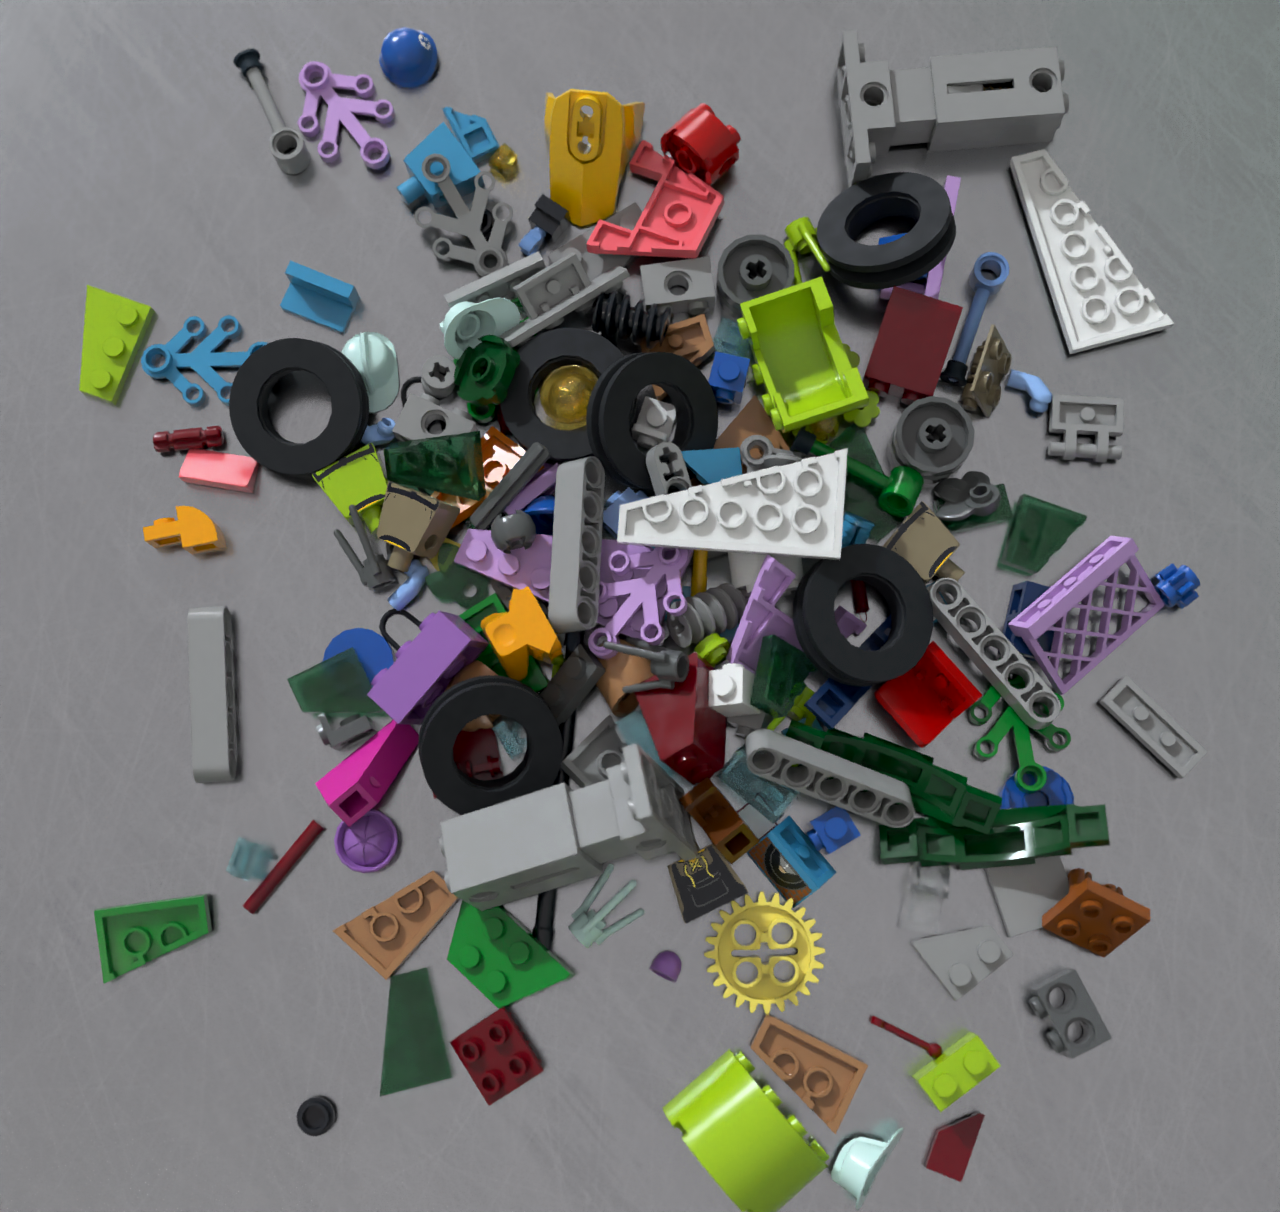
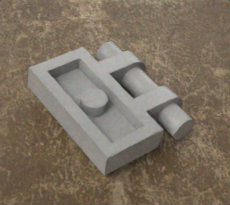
M1053 394L1052 402L1050 403L1049 432L1063 433V442H1049L1048 455L1061 456L1062 460H1074L1075 457L1093 458L1094 462H1106L1107 459L1120 460L1122 446L1109 445V436L1120 437L1123 434L1124 399ZM1077 434L1095 435V443H1077Z

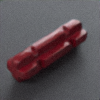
M210 426L205 430L202 427L174 430L172 434L169 431L156 432L153 436L154 448L158 453L170 452L172 448L175 451L203 448V445L217 447L221 446L224 442V435L220 426Z

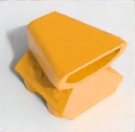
M528 586L521 590L513 589L509 602V612L494 613L481 621V628L509 678L518 681L523 680L528 675L529 655L537 660L551 664L554 658L563 654L557 635Z

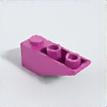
M392 720L315 783L327 805L348 827L379 803L417 746L419 734L410 724H398Z

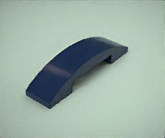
M891 614L859 647L864 651H877L887 642L892 628ZM829 678L804 706L831 730L872 686H850Z

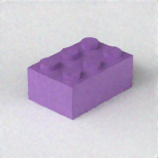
M443 611L429 614L420 624L419 629L421 632L413 641L405 642L395 654L397 660L389 669H382L372 680L373 688L367 695L398 724L420 725L431 705L444 693L450 680L460 669L476 660L490 644L459 615Z

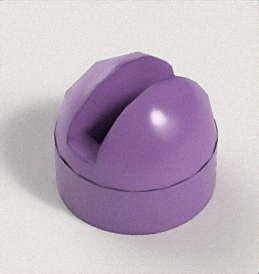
M664 951L654 958L649 969L668 981L676 982L682 965L677 954L671 951Z

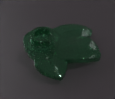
M443 543L438 553L440 571L425 577L427 586L437 597L442 599L454 598L459 605L471 608L486 598L488 588L485 581L488 577L456 564L454 559L459 547L450 543ZM467 583H472L476 586V593L472 597H467L463 593V586Z

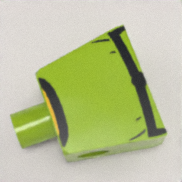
M370 443L312 474V476L351 526L354 523L349 506L353 504L356 506L361 521L364 520L371 534L375 535L377 534L389 481L381 457L374 445Z

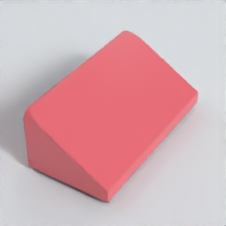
M189 449L180 469L179 478L186 483L253 493L259 463L252 457L203 449Z

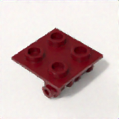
M494 727L488 729L481 728L475 732L461 730L453 747V756L457 767L469 777L483 781L503 777L504 774Z
M504 1006L450 1042L488 1106L544 1071L540 1064L543 1061L541 1058L538 1059L532 1048L529 1047L530 1040L524 1039L522 1034L525 1032L523 1030L519 1031L518 1026L511 1017L513 1013L511 1011L507 1012Z

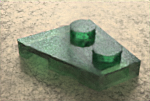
M1027 494L1019 496L1000 563L1031 574L1038 573L1049 561L1053 553L1059 551L1067 542V538L1086 522L1087 516Z
M774 634L763 636L750 705L774 718L787 716L794 705L795 698L801 695L807 686L804 682L810 672H815L818 669L810 662L803 651Z
M353 647L287 679L304 713H381L384 711L367 695L373 688V685Z

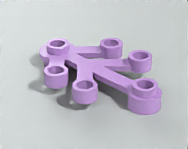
M317 61L305 64L299 74V83L306 92L303 115L298 119V127L301 133L306 137H314L319 133L320 124L316 114L320 97H322L328 105L323 139L317 147L321 159L327 163H332L339 158L340 150L337 145V138L341 122L361 147L360 154L365 165L372 169L384 167L390 158L386 143L379 138H371L353 114L375 116L378 122L386 124L391 122L395 116L391 102L385 99L375 102L339 97L333 88L355 90V93L360 98L371 97L375 92L372 78L366 74L358 76L333 74L327 65ZM315 77L322 78L318 83H311ZM362 83L370 84L365 90L358 88ZM382 108L390 109L386 115L378 114ZM309 121L315 123L310 129L303 128L305 123ZM327 147L334 148L331 154L326 155L323 153ZM374 153L382 154L378 160L370 159Z
M655 547L653 551L627 555L623 551H615L609 556L608 566L616 575H625L631 569L652 568L643 578L607 584L600 580V587H603V592L599 596V604L611 598L629 597L605 628H597L590 634L588 646L594 655L600 659H610L618 653L603 646L598 647L597 640L601 636H607V641L620 644L618 635L642 605L645 623L640 630L641 637L649 645H658L663 641L665 631L660 625L656 587L666 576L668 594L663 600L664 608L672 616H680L686 612L688 603L683 596L680 571L686 567L689 561L688 549ZM668 550H676L674 558L670 560L664 558ZM620 558H624V566L615 568V562ZM681 599V605L677 609H670L672 600ZM651 628H658V634L655 638H647V633Z

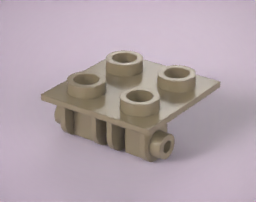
M991 324L987 340L983 341L982 346L977 347L973 365L970 368V371L975 375H968L967 381L969 383L966 384L961 396L964 409L975 411L976 407L979 406L986 417H990L993 406L996 407L1000 401V383L1003 374L1009 372L1012 360L1004 340L993 324Z

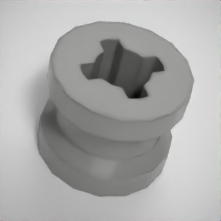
M440 355L429 358L423 364L421 383L428 395L435 398H444L453 392L456 385L454 383L456 366L452 360Z

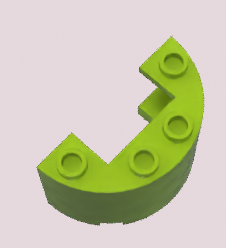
M822 276L740 303L743 317L737 319V324L742 339H749L756 364L750 366L752 375L757 386L761 384L764 386L766 394L761 395L767 416L771 415L776 431L782 430L783 433L868 406L869 397L857 367H851L835 326L833 304Z
M729 1049L662 1109L675 1129L678 1127L682 1132V1140L742 1212H778L828 1167L825 1161L830 1156L816 1140L810 1144L803 1137L808 1133L807 1130L793 1114L788 1119L778 1108L782 1101L768 1084L764 1088L758 1085L750 1074L755 1070V1067L741 1051L735 1056Z

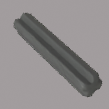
M539 442L533 443L470 516V520L476 528L487 530L492 525L495 517L506 509L550 458L551 454L544 445Z

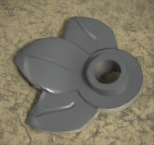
M968 471L962 479H945L934 487L935 494L945 501L936 513V516L939 520L945 521L964 520L972 514L977 516L992 514L997 510L1001 498L999 489L995 485L990 484V479L986 474L979 471Z

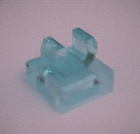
M724 317L721 318L713 338L716 350L712 354H715L717 351L745 357L750 345L749 339H742L737 322Z
M503 721L493 727L492 730L510 759L515 762L525 755L521 745L527 746V738L519 737L518 730L521 725L516 721L512 723L511 729Z
M238 837L226 872L247 881L250 880L251 875L258 879H264L267 874L256 869V862L260 858L272 860L273 855L261 849V845Z

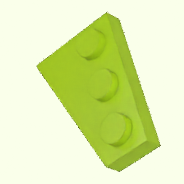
M87 285L79 387L83 394L116 405L155 312L151 306Z

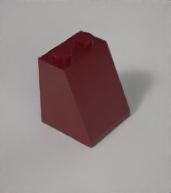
M894 286L862 380L864 387H867V391H874L878 396L886 397L888 394L899 397L906 405H911L916 400L933 396L963 307Z
M697 652L688 656V675L683 682H675L674 689L659 688L635 692L661 762L692 784L700 783L706 777L710 779L715 772L725 767L727 717L708 707L709 671L716 669ZM654 675L644 682L659 680V678Z

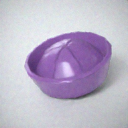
M371 809L350 827L342 820L337 827L334 838L335 850L341 862L351 870L361 873L375 872L386 866L395 855L398 845L397 830L389 817L380 811Z

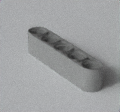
M594 456L560 464L557 468L548 619L551 627L558 634L592 629L595 627L598 619L605 471L600 460Z
M952 578L937 580L929 592L933 616L1026 725L1036 730L1048 727L1058 717L1061 710L1060 701L1055 693L959 582ZM940 591L948 592L952 595L954 603L950 605L940 603L936 598V593ZM971 619L976 623L977 631L973 633L964 631L960 626V620ZM987 646L997 648L1001 653V659L998 661L989 660L984 654V648ZM1017 674L1021 676L1025 681V688H1013L1008 682V675ZM1041 702L1045 704L1049 709V717H1038L1033 711V703Z
M227 606L190 608L187 625L193 776L196 783L233 781L236 777V741L230 612Z
M755 729L746 737L747 766L757 776L889 827L903 828L914 819L915 810L910 789L902 781L769 729ZM762 750L769 751V752H767V753H765V754H758V753H757V752L762 751ZM793 764H803V765H801V766H799V767H792V766H791V765H793ZM827 777H836L831 780H825ZM861 790H868L866 792L859 793V791Z

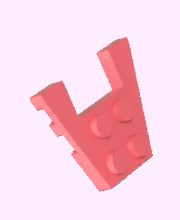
M642 140L630 161V172L659 182L633 230L599 219L586 243L587 252L592 254L697 259L724 206V196L694 174H687L675 166L673 159L666 154L661 156L653 150L652 144Z

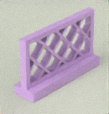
M1109 536L1008 623L1013 634L1023 638L1058 694L1064 695L1165 606L1135 556L1139 549L1132 538ZM1124 563H1127L1130 568L1128 585L1116 583L1119 568ZM1099 585L1106 586L1103 607L1091 606L1093 590ZM1116 587L1127 589L1124 610L1112 609ZM1137 590L1143 591L1150 604L1140 612H1133ZM1074 607L1080 608L1077 629L1065 628L1067 613ZM1090 610L1102 611L1098 632L1087 631ZM1111 613L1123 614L1121 629L1115 634H1108ZM1047 630L1054 631L1051 652L1043 651L1037 641ZM1064 632L1076 634L1073 655L1061 653ZM1086 635L1097 636L1095 652L1089 657L1082 656ZM1060 658L1072 659L1070 674L1061 680L1057 673Z

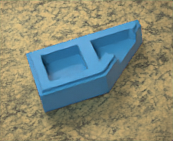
M450 107L442 108L456 139L475 164L501 152L500 146L485 118L456 112Z
M740 447L681 451L685 465L703 485L742 475Z

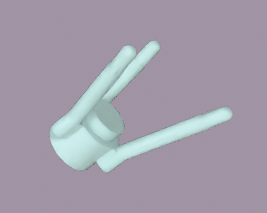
M609 864L606 867L604 874H601L582 905L571 915L574 921L568 926V929L586 948H589L594 942L600 945L608 936L644 914V910L640 908L603 930L607 925L603 918L637 885L636 880H631L597 913L593 909L587 912L614 870L613 864Z

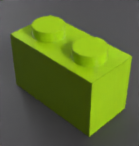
M969 1032L942 1052L938 1058L933 1059L911 1077L934 1108L942 1112L1001 1067V1065L980 1037L973 1032Z

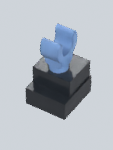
M544 194L535 203L536 209L528 218L533 229L522 238L518 245L522 248L520 251L527 256L538 252L544 237L555 243L571 223L568 210Z

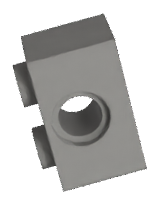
M709 256L640 266L645 311H648L653 303H657L658 315H662L666 308L670 307L671 317L674 316V313L687 311L692 315L703 314L709 311V308H715V290ZM674 285H682L687 289V292L678 296L673 295L669 289Z
M410 393L392 430L394 436L449 463L458 465L464 458L477 431L475 422L471 421L472 415L459 408L454 407L451 412L440 407L441 402L428 394L421 393L420 397ZM442 420L446 423V428L442 433L434 435L427 431L428 425L432 421Z

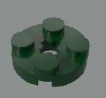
M484 335L478 338L481 343L474 349L470 346L465 349L458 360L454 373V383L459 385L460 392H457L459 397L475 406H487L490 403L498 405L502 403L507 396V388L513 379L515 369L520 363V355L513 350L509 343L495 335Z

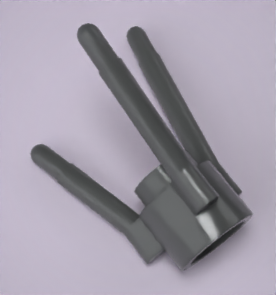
M350 505L349 511L367 557L363 561L365 567H363L340 530H334V535L357 570L362 584L367 583L369 590H373L395 582L394 573L399 570L387 565L394 546L386 542L387 560H385L383 554L374 555L356 506Z
M629 636L625 638V641L636 647L609 641L603 643V647L606 649L650 659L651 672L659 678V680L624 686L622 689L624 693L659 688L674 689L675 682H683L688 675L689 658L683 651H675L659 645H649L644 640Z

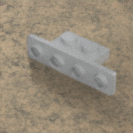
M573 252L569 253L513 287L529 318L500 335L501 339L509 343L511 347L516 346V348L523 346L527 341L534 338V334L544 328L549 330L560 325L564 321L563 317L573 310L578 312L591 306L594 303L593 298L600 295L602 291L608 294L618 290L623 286L622 281L630 276L628 270L616 265L590 281L577 255Z

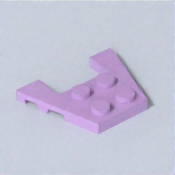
M767 554L726 660L729 663L744 665V668L760 678L762 685L774 689L782 696L795 683L800 682L815 670L816 667L810 662L799 644L793 618L774 606L796 577V574ZM840 605L834 612L839 630L845 638L854 632L858 635L867 627L864 622Z

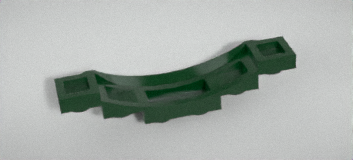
M791 720L787 730V737L902 781L910 789L915 811L954 826H966L988 835L1002 805V797L967 785L968 777L933 765V757L871 734L864 733L863 738L836 728L831 730L827 728V731L824 732L795 720Z
M1068 804L999 809L988 835L966 826L957 827L934 817L915 818L909 825L903 828H893L884 824L879 825L880 855L883 865L920 862L922 867L959 864L961 870L1035 864V858L1072 855L1073 848L1110 845L1105 804L1082 807Z

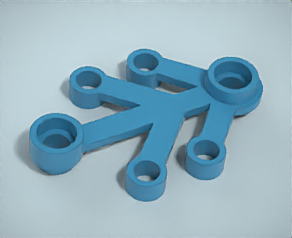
M227 315L219 320L218 327L191 353H179L191 339L200 340L207 333V326L202 319L192 316L186 319L183 328L166 345L155 344L148 347L142 355L141 365L150 377L155 379L167 378L182 392L183 399L190 406L198 407L206 400L205 391L198 384H191L176 369L192 368L217 392L221 402L229 406V399H224L223 395L226 390L231 389L233 383L226 382L212 367H241L251 354L268 343H254L247 352H214L226 339H234L241 333L242 328L238 320L234 316ZM228 323H235V328L232 331H224ZM192 325H201L200 330L198 332H190V328ZM165 358L163 366L155 367L157 359ZM194 390H198L199 397L195 400H189V394Z

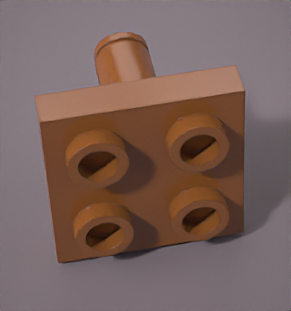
M1077 868L1068 873L1069 893L1042 916V928L1104 958L1151 921L1150 909L1123 896V890L1120 887L1116 889V885L1113 884L1101 885L1092 880L1090 872L1085 873L1084 869Z

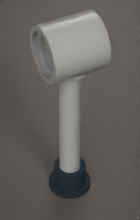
M243 50L235 56L233 61L235 66L241 69L243 76L249 78L274 132L269 140L270 151L278 167L287 174L301 173L310 163V153L296 129L285 126L261 74L262 66L259 62L260 54L258 50ZM289 148H296L291 154H283Z

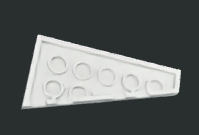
M1045 149L1011 157L1009 165L1069 353L1073 354L1171 328L1174 322L1168 314H1163L1154 302V295L1148 288L1145 289L1134 275V268L1102 225L1099 227L1089 214L1090 209L1083 200L1080 201L1068 186V179Z
M848 448L819 457L814 456L802 459L799 462L779 467L774 466L722 479L719 482L703 486L690 487L688 490L668 495L662 494L622 504L619 510L617 544L840 560Z

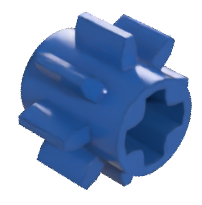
M1172 563L1155 575L1159 583L1154 588L1167 607L1172 608L1177 604L1180 609H1183L1199 597L1195 589L1200 586V581L1188 566L1181 565L1177 569Z

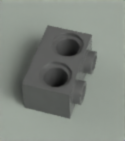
M1066 968L1028 988L1033 996L1029 999V1003L1038 1019L1044 1018L1051 1032L1047 1033V1037L1057 1054L1062 1052L1064 1056L1074 1059L1112 1039L1076 969ZM1060 987L1065 993V1002L1062 1006L1054 1008L1050 1003L1049 996L1053 989ZM1079 1021L1083 1027V1036L1080 1040L1072 1042L1068 1037V1028L1073 1022Z

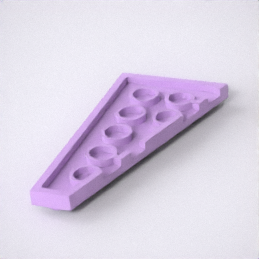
M467 530L454 559L456 564L514 589L521 590L528 586L535 598L549 603L553 535L536 534V538L530 548L525 550V547L510 550L511 554H507L496 548L491 539V530ZM602 539L600 580L607 584L645 577L652 567L631 569L625 575H616L608 566V558L615 551H623L627 555L653 551L654 548L650 546L617 544V540ZM688 549L689 561L693 555V549ZM668 550L664 558L667 560L674 558L676 550ZM618 559L615 562V568L623 567L625 559ZM688 561L686 567H684V569H682V570L680 571V573H681V580H682V577H683V575H684V573H685V571H686V568H687V566H688V564H689V561ZM666 576L656 587L660 625H662L667 613L663 605V600L668 594ZM599 587L600 596L603 592V587ZM629 596L607 599L604 603L599 604L596 624L605 627ZM643 605L621 631V635L643 640L640 634L641 627L645 623ZM651 628L647 633V638H655L658 634V628Z

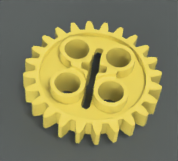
M763 891L759 893L758 902H753L751 897L745 894L744 906L741 907L736 901H731L734 912L729 914L724 910H720L719 913L724 920L723 924L712 922L710 925L718 934L717 936H708L705 940L715 945L714 950L704 953V957L715 959V963L707 968V972L719 973L720 976L713 982L714 987L722 984L727 986L723 994L725 999L733 993L736 994L735 1006L737 1008L747 1000L749 1001L750 1013H754L758 1004H763L765 1013L769 1014L771 1004L774 1003L777 1004L781 1012H784V1000L789 999L797 1006L798 999L796 993L798 991L807 996L810 995L805 983L807 981L819 982V979L811 972L813 969L824 968V964L815 960V955L824 953L825 949L814 946V942L822 937V933L810 932L809 929L816 923L814 918L806 921L801 919L805 914V907H801L795 912L791 910L793 906L792 898H789L784 905L779 904V893L774 894L771 902L766 901ZM784 922L792 927V937L788 942L778 943L772 938V929L777 923ZM749 924L753 926L756 931L753 942L746 945L737 942L734 932L739 925ZM762 942H767L769 949L796 948L798 950L796 955H770L768 962H761V958L758 955L733 957L731 955L733 950H758ZM782 960L789 961L794 965L793 976L785 981L777 979L773 974L774 966ZM746 961L753 963L758 970L755 979L749 982L740 980L736 975L738 965Z

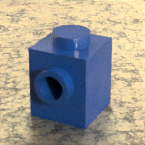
M715 352L708 382L717 402L741 404L750 359Z
M837 806L807 823L810 830L806 834L817 852L822 849L825 855L834 852L861 836L847 810Z

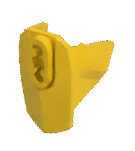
M570 89L558 97H554L553 93L546 92L544 132L550 143V198L568 210L572 223L580 227L598 222L599 219L603 220L614 213L619 184L631 154L640 142L645 110L644 102L622 105L607 92ZM590 106L593 109V114L587 115L583 113L581 107ZM583 136H588L590 144L587 145L582 142Z

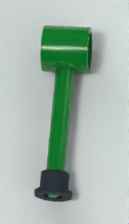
M806 426L800 428L790 448L792 452L796 449L806 455L810 452L818 457L838 451L816 440L817 436L805 430ZM847 456V472L881 489L879 504L884 511L898 517H905L913 512L924 485V479L919 472L910 467L897 466L890 471L889 476H886Z

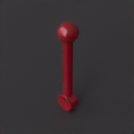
M872 1015L870 1023L928 1051L929 1056L932 1058H938L942 1054V1048L939 1044H929Z

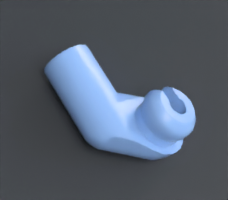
M1014 369L1010 370L1006 386L1028 392L1032 397L1029 402L1030 409L1036 412H1045L1048 409V403L1052 402V393L1042 379Z
M382 418V421H379L378 424L367 425L361 442L365 445L372 443L374 446L391 442L395 438L392 432L396 424L395 421L391 418Z
M412 560L408 572H404L409 578L388 598L390 605L397 611H401L418 595L429 576L427 566H423L420 560Z

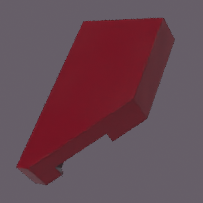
M975 1112L954 1124L938 1129L924 1167L962 1182L985 1115Z

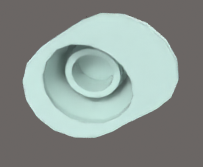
M500 297L479 303L468 301L457 303L450 308L445 315L444 321L439 324L444 334V346L448 354L455 359H459L468 346L474 349L481 343L478 338L484 335H495L501 338L500 335L520 324V312L513 302Z
M377 332L357 334L347 341L342 353L355 365L361 374L368 393L369 412L376 413L390 406L398 394L399 376L396 352L390 340Z
M900 1128L888 1143L860 1137L846 1143L841 1149L831 1172V1178L857 1198L856 1210H859L863 1205L877 1173L897 1145L904 1128Z

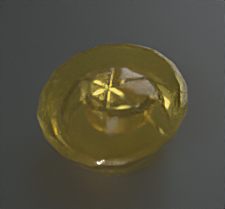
M579 365L562 366L551 372L544 380L540 391V401L545 413L554 421L564 424H578L586 421L589 398L598 381L596 375L586 367Z

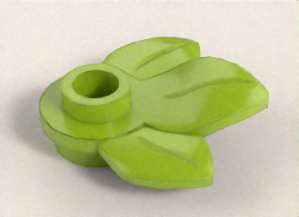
M713 633L704 638L695 647L694 651L715 668L717 663L726 659L731 643L725 637L721 638L718 633Z

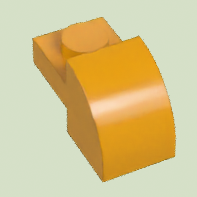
M176 506L178 520L175 521V518H161L153 522L154 525L143 527L145 542L154 548L182 543V548L191 554L226 548L225 537L218 524L204 512L194 507Z

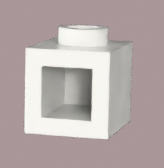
M737 663L724 664L722 669L709 671L708 707L726 717L760 714V678L744 668V665Z

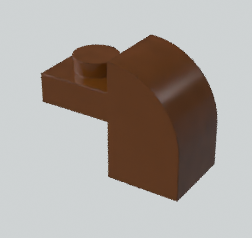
M708 777L679 799L686 811L701 826L714 846L730 864H733L760 842L736 809Z

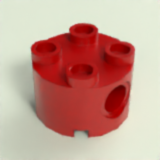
M705 103L692 108L665 132L660 139L663 154L665 155L669 151L675 161V166L687 174H694L709 186H712L739 159V149L737 146L741 141L739 133L734 127L730 125L725 126Z

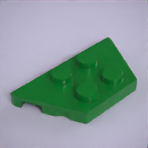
M462 900L447 960L498 1009L503 1006L507 1008L518 1003L521 999L534 996L562 981L570 980L575 975L501 905L480 911Z

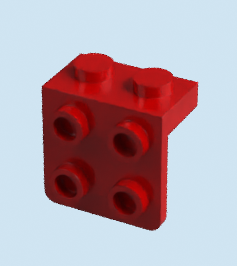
M934 641L928 645L924 655L912 669L897 678L888 680L875 692V697L919 747L927 746L957 716L982 696L979 690Z

